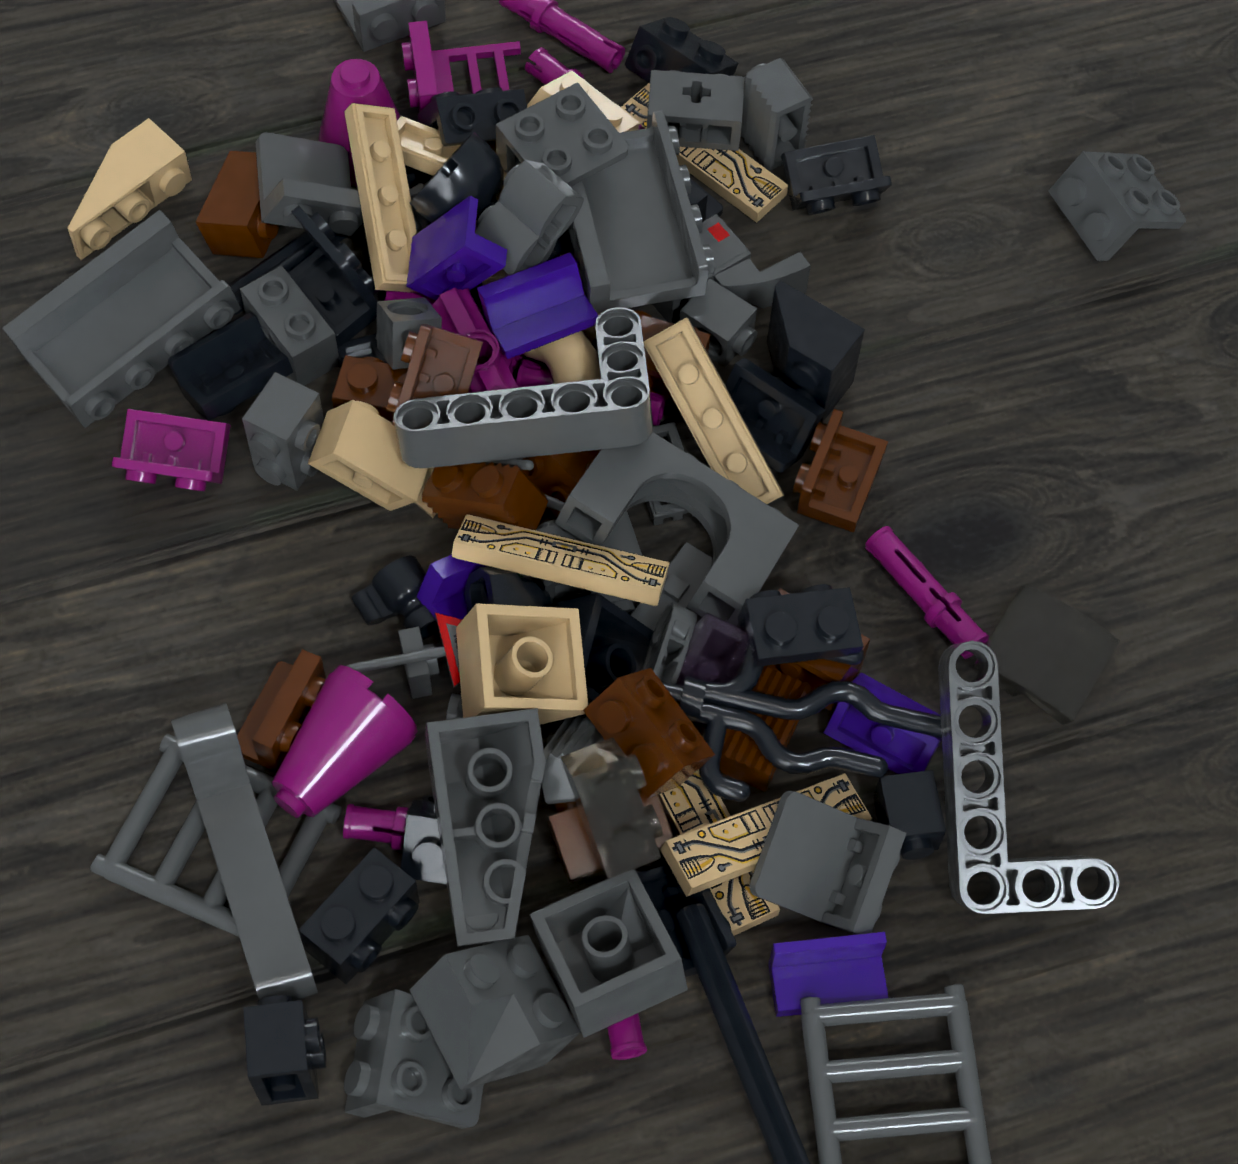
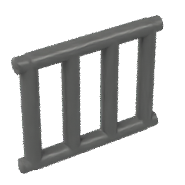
M166 734L160 744L159 750L163 752V755L106 856L98 854L92 862L90 870L106 880L239 937L231 909L224 906L227 896L219 870L216 872L204 897L175 885L205 830L197 800L155 876L126 864L184 762L176 737ZM246 765L252 790L259 794L256 802L264 827L266 828L278 805L273 798L277 793L272 785L274 777ZM332 803L315 817L306 816L278 869L287 897H289L327 822L334 824L340 817L342 812L341 806Z
M953 984L944 987V993L825 1004H821L819 997L806 996L800 999L801 1023L819 1164H842L840 1142L962 1130H964L968 1164H992L968 1002L963 984ZM947 1016L952 1050L829 1060L826 1026ZM955 1073L960 1107L844 1118L836 1117L832 1086L834 1083Z

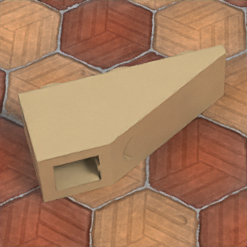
M149 118L111 144L68 226L76 256L80 260L93 251L105 247L115 235L132 223L141 221L151 209L169 196H174L181 192L185 185L192 181L185 151Z

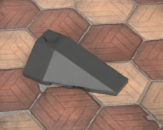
M538 708L427 722L425 731L426 750L457 948L513 940L515 938L536 811L546 764Z

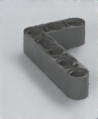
M615 307L600 313L596 318L595 329L601 379L417 398L401 404L395 410L393 418L402 460L408 466L414 468H434L628 447L648 440L653 431L644 341L639 315L631 309Z
M968 641L951 645L944 650L938 667L948 873L951 895L963 907L983 914L1097 909L1107 906L1118 893L1119 879L1112 865L1104 860L1082 855L1008 858L999 675L996 655L990 647L982 642ZM964 651L974 654L980 665L978 675L971 682L962 679L956 670V661ZM967 706L975 707L982 717V727L978 733L971 737L964 734L959 726V715ZM977 761L984 768L985 780L979 789L971 792L962 783V770L969 762ZM980 816L987 824V837L981 844L972 847L965 839V826L970 819ZM1093 867L1098 875V886L1090 895L1082 896L1077 886L1078 876L1084 869ZM1038 869L1044 877V889L1037 897L1028 899L1023 893L1022 882L1027 873ZM983 871L990 879V891L982 900L972 901L967 892L968 881L974 874Z
M223 703L172 719L173 730L200 809L259 1000L268 996L286 995L292 997L293 1001H297L318 994L250 784L241 747L227 704Z

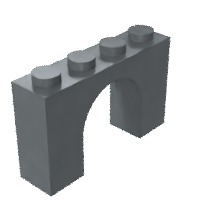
M653 431L648 440L641 444L601 449L568 496L555 524L583 542L602 546L622 515L634 505L647 501H663L687 510L702 523L709 534L713 546L711 568L688 603L687 608L731 635L738 625L737 617L745 600L760 591L799 525L784 516L779 510L765 504L740 488L735 482L724 478L699 462L691 454L680 450Z

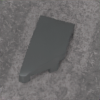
M798 252L759 272L748 258L714 275V280L746 302L760 308L772 306L774 289L780 280L803 294L806 293L811 265L803 254Z

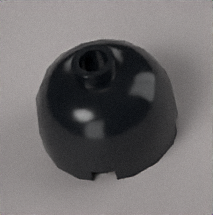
M473 132L410 201V204L423 218L433 223L467 197L472 196L478 199L476 217L478 221L486 208L495 205L499 201L496 197L504 182V169L499 156L483 138Z

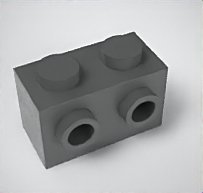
M275 372L242 420L256 473L270 484L278 486L282 483L298 491L307 476L313 477L318 472V469L309 465L308 461L324 422L320 394Z

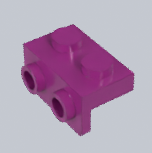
M127 409L120 458L113 457L112 467L126 470L125 480L156 484L157 475L176 477L175 487L205 492L207 482L222 484L231 425L215 421Z

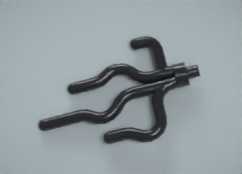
M749 639L746 644L740 672L730 681L719 683L685 676L682 686L662 682L690 721L706 724L703 738L715 755L699 769L703 785L712 794L736 802L746 801L751 794V790L746 782L728 778L720 771L727 729L749 735L755 741L762 755L774 767L790 774L808 775L827 768H834L871 777H882L888 770L886 760L880 756L839 747H820L804 753L792 752L780 743L772 728L761 717L752 713L783 720H802L817 714L832 703L845 702L855 707L867 719L881 725L942 738L941 716L883 703L865 687L850 681L828 682L816 687L798 699H788L751 691L757 686L764 666L754 667ZM861 650L859 655L826 658L825 660L857 665L863 661L864 651Z

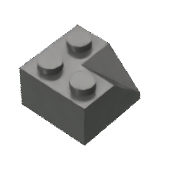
M634 867L530 914L540 948L583 1038L688 990L682 959Z
M529 935L444 954L410 989L460 1090L545 1066L581 1033Z

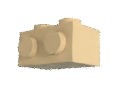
M355 400L327 411L308 461L309 465L389 511L417 502L428 468L408 466L402 460L395 426L390 421L381 417L378 410L372 405Z

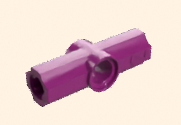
M453 288L439 294L438 299L431 305L442 317V329L484 341L479 357L486 356L490 358L484 364L476 366L470 387L471 393L519 388L501 354L498 340L490 332L469 289Z

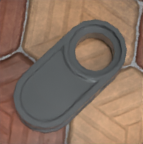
M674 602L668 604L656 624L641 670L652 668L661 682L677 683L697 621V614Z

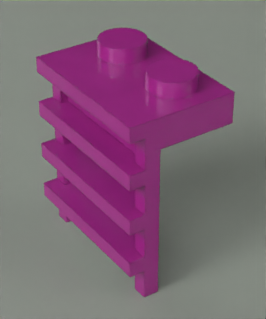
M427 21L408 23L410 42H404L401 45L405 71L413 70L414 79H407L410 108L418 107L420 112L431 102V97L434 95L454 91L449 62L467 61L471 92L475 94L482 90L477 59L493 57L498 87L502 88L503 91L510 90L504 56L521 54L520 41L431 51Z

